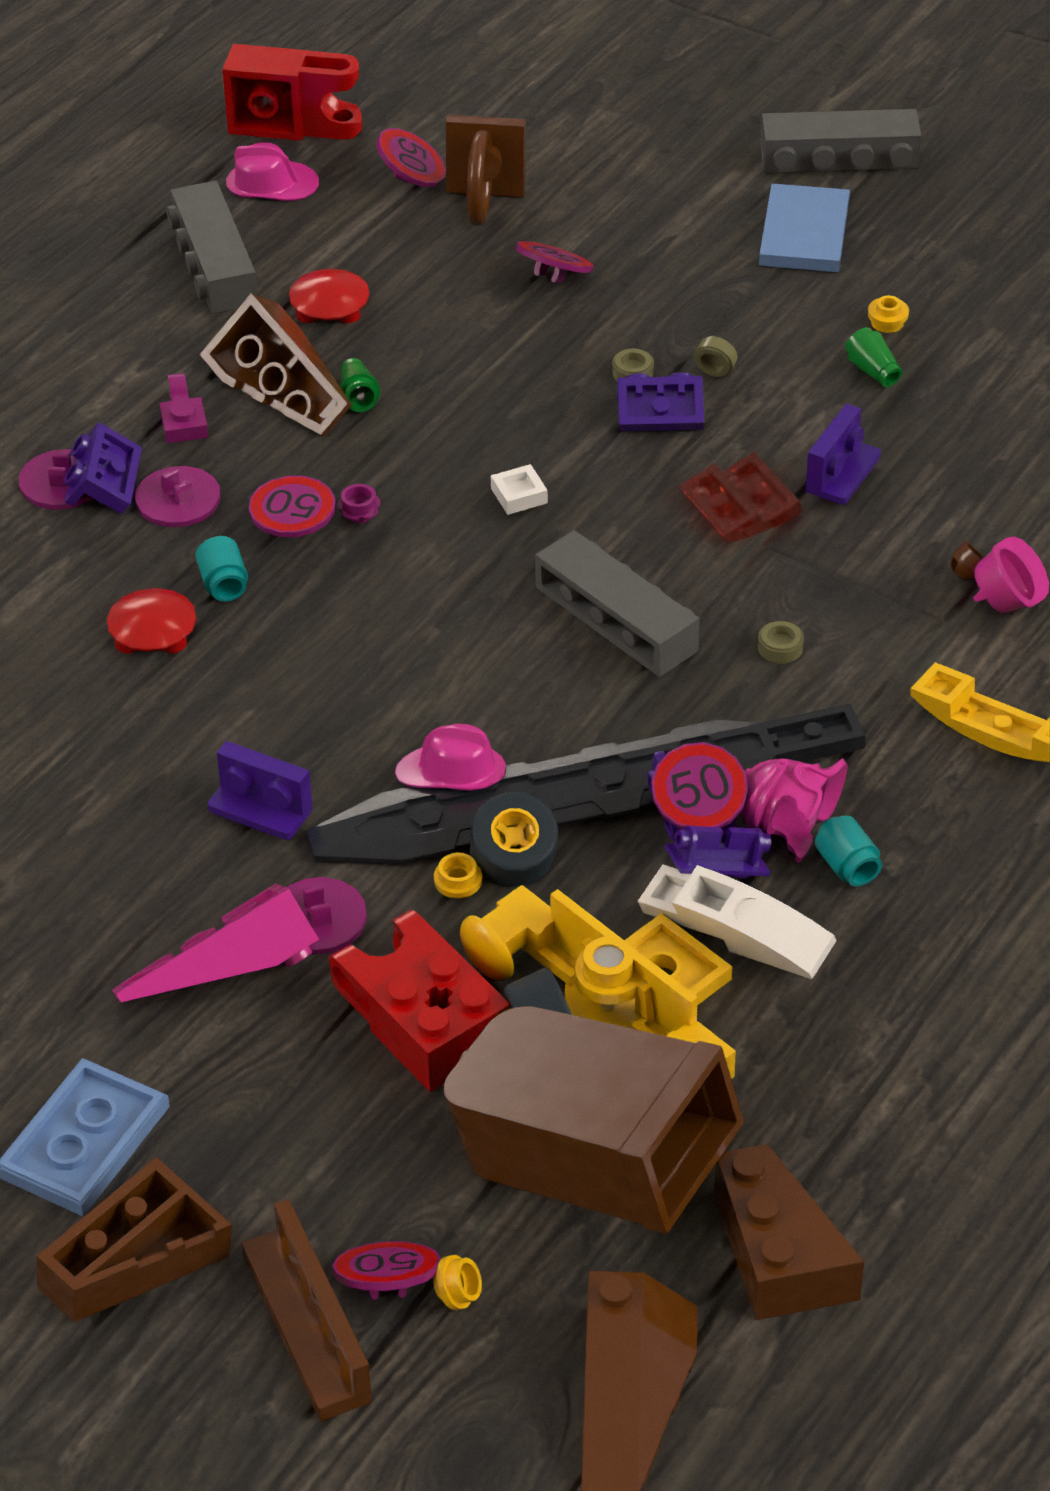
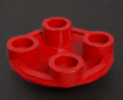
M333 268L315 270L302 275L292 284L289 291L290 303L296 310V318L303 323L337 319L342 323L356 322L361 317L360 309L366 305L370 295L367 283L359 275L347 270Z
M151 588L137 590L122 597L111 607L107 617L108 631L114 638L116 649L122 653H133L137 650L148 652L163 650L167 653H177L186 647V637L192 632L197 619L195 608L186 596L173 590Z

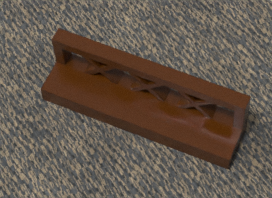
M287 1199L274 1204L276 1230L241 1242L242 1252L321 1422L372 1402L369 1363L292 1204Z

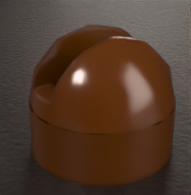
M964 541L955 550L950 565L960 579L973 580L975 579V567L984 556L972 544Z

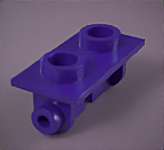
M687 825L683 830L676 831L674 844L665 843L664 848L681 874H692L698 865L735 878L770 875V871L761 856L762 852L770 850L771 838L768 833H763L760 828L729 827L725 842L720 843L723 835L720 827Z

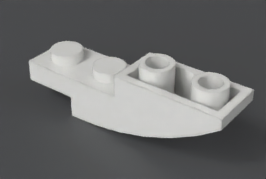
M662 864L638 900L645 914L657 917L662 913L678 925L723 939L729 952L810 979L814 977L836 943L835 936L788 905L740 881L698 865L692 874H681L678 869Z

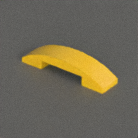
M936 662L911 687V696L921 706L962 735L1005 754L1034 761L1050 762V717L1045 720L975 692L974 677Z

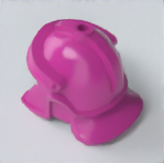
M842 758L830 767L821 768L818 763L810 765L791 759H774L761 762L751 769L747 768L745 772L748 794L742 810L744 824L747 828H760L763 833L766 832L769 835L782 836L786 839L788 850L795 855L796 862L800 863L807 856L812 845L813 836L810 832L816 821L823 822L827 820L839 801L846 779L847 763Z

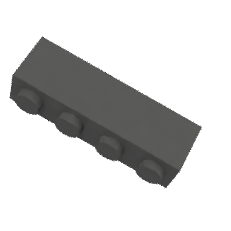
M917 110L762 113L761 152L764 173L919 168L922 135Z
M217 180L171 189L172 205L166 207L169 226L171 230L175 229L180 253L185 252V262L189 276L195 275L194 283L199 300H206L211 314L238 309L251 293L258 295L256 272Z
M573 530L535 554L536 588L658 677H661L698 652L700 618L689 608L681 606L664 594L659 587L647 582L633 572L628 565L619 562L602 550L598 544L589 541L577 531Z

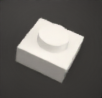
M531 464L491 475V489L507 515L548 503L547 489Z

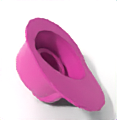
M266 142L237 147L234 154L235 168L230 171L226 178L227 188L237 196L260 197L282 201H295L307 198L315 193L319 186V178L313 169L304 164L290 161L277 145Z
M1015 536L1007 537L994 545L992 551L977 564L974 570L976 582L980 590L973 597V600L975 602L987 600L999 613H1010L1024 607L1031 608L1045 599L1049 593L1047 573L1040 558L1026 542Z
M457 723L433 729L425 737L423 748L404 756L397 764L395 775L399 782L411 787L450 788L472 791L487 788L497 783L505 774L506 764L503 757L491 749L485 732L469 724Z

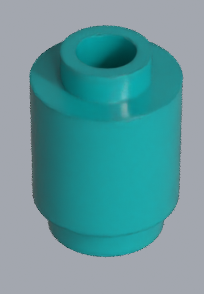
M226 536L212 537L201 543L196 550L195 559L206 591L219 601L226 602L239 598L246 589L248 574L237 543Z
M832 817L821 825L815 838V847L840 880L859 887L868 884L876 878L882 868L880 851L853 817Z

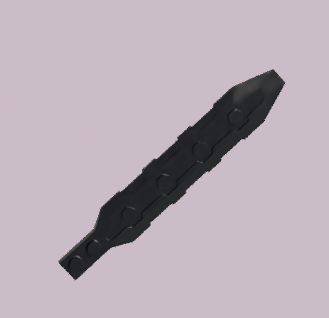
M850 703L762 723L712 720L675 728L669 734L619 745L614 742L584 748L577 754L532 764L519 762L506 765L504 776L497 783L483 789L470 791L409 786L382 792L308 829L307 837L314 860L318 862L405 864L454 853L457 848L469 846L472 822L478 809L490 798L506 792L526 793L540 799L552 811L558 826L600 816L612 818L639 812L641 807L654 805L646 773L651 771L653 754L656 752L664 751L666 755L668 752L684 744L705 742L724 748L738 759L746 771L747 768L751 769L755 765L767 760L791 759L805 762L865 748V733Z

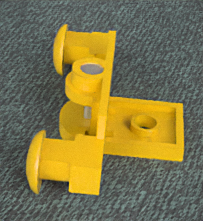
M521 885L498 901L497 908L483 918L467 916L463 920L460 927V939L463 949L471 963L485 976L498 981L510 979L514 973L512 955L522 948L566 983L565 1000L572 1015L696 1043L702 1041L722 1046L731 1079L734 1078L736 1051L697 1021V1005L732 980V966L664 914H659L627 939L623 940L558 889L550 894V907ZM659 967L670 969L674 973L668 975Z

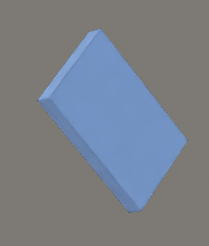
M771 184L759 254V266L839 272L850 190Z
M82 1058L0 1158V1179L84 1217L170 1107L168 1095Z

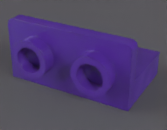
M678 372L668 377H650L647 374L635 373L628 375L626 378H618L619 431L704 429L702 376H692L689 373Z
M846 403L809 450L806 493L845 505L879 461L881 450L862 443L864 428L860 427L861 408Z
M100 422L88 435L82 433L74 442L70 452L74 460L64 479V484L67 485L64 502L73 506L86 493L99 503L107 505L122 514L131 504L142 447Z
M226 741L218 750L217 761L220 787L208 801L209 812L284 840L292 839L313 811L310 771Z

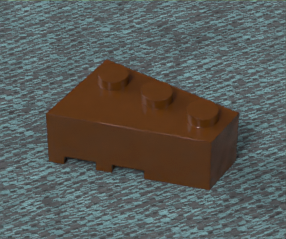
M764 1144L724 1152L715 1164L714 1194L755 1320L859 1301L861 1299L864 1261L770 1146Z
M156 1157L37 1255V1288L73 1322H77L229 1257L232 1224Z

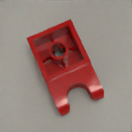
M243 44L232 45L222 69L228 134L302 141L304 136L343 140L354 138L362 130V114L356 104L339 100L331 93L348 91L359 78V63L354 56Z
M408 910L392 920L394 924V953L382 957L370 956L355 946L348 945L329 956V968L334 986L370 1023V1031L429 1092H432L444 1085L447 1076L459 1062L462 1053L471 1047L489 1022L497 1015L511 1009L510 1003L414 910Z

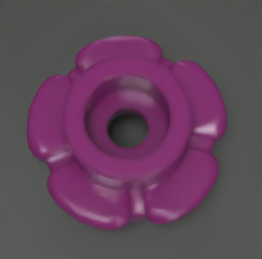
M353 484L342 491L341 499L338 501V510L342 512V516L351 522L365 523L378 514L381 502L371 486Z

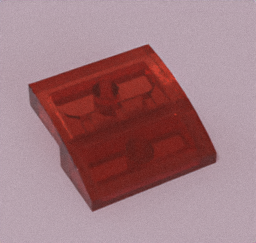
M752 452L723 472L714 463L679 485L680 492L725 542L754 536L777 527L803 512L800 501L755 452Z

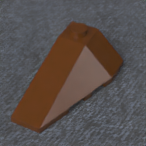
M253 293L246 298L199 354L222 382L241 390L257 401L269 405L282 412L285 416L321 435L326 436L352 406L300 327L277 302Z
M589 1271L581 1491H642L661 1446V1438L671 1414H674L680 1400V1392L688 1373H691L697 1359L698 1306L644 1272Z

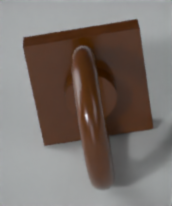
M447 115L446 193L467 194L469 220L473 225L481 226L485 223L488 216L491 195L524 197L526 190V119Z

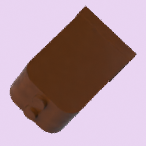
M533 1006L512 1008L492 1019L471 1047L462 1053L459 1062L447 1076L444 1083V1094L472 1170L479 1177L639 1223L645 1229L667 1234L744 1124L722 1046L702 1041L696 1043Z

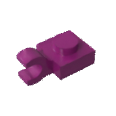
M184 373L168 375L171 401L160 403L166 443L208 438L202 398L189 399Z

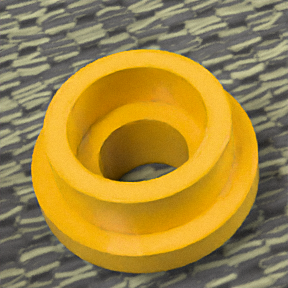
M882 296L869 304L868 317L876 330L892 333L899 331L908 320L909 307L895 296Z
M452 853L442 858L434 871V884L436 889L447 897H468L477 892L481 887L482 871L470 855Z
M458 1255L446 1256L439 1261L436 1276L433 1278L437 1296L452 1310L467 1308L471 1301L479 1298L482 1290V1280L477 1265L470 1258H461Z

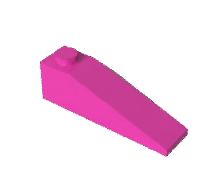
M274 884L221 917L225 926L216 931L215 927H212L204 932L195 934L180 947L182 950L180 954L174 957L170 953L159 958L112 989L120 1002H125L274 967L282 962L285 963L286 967H290L308 957L312 953L309 946L319 939L289 888Z

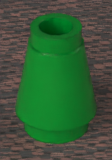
M865 327L856 331L846 342L845 351L848 353V360L879 382L883 387H890L899 381L903 370L899 367L880 332L872 331L871 328Z
M350 358L341 364L340 388L352 404L349 409L356 412L370 410L375 406L380 396L381 390L378 381L359 359Z

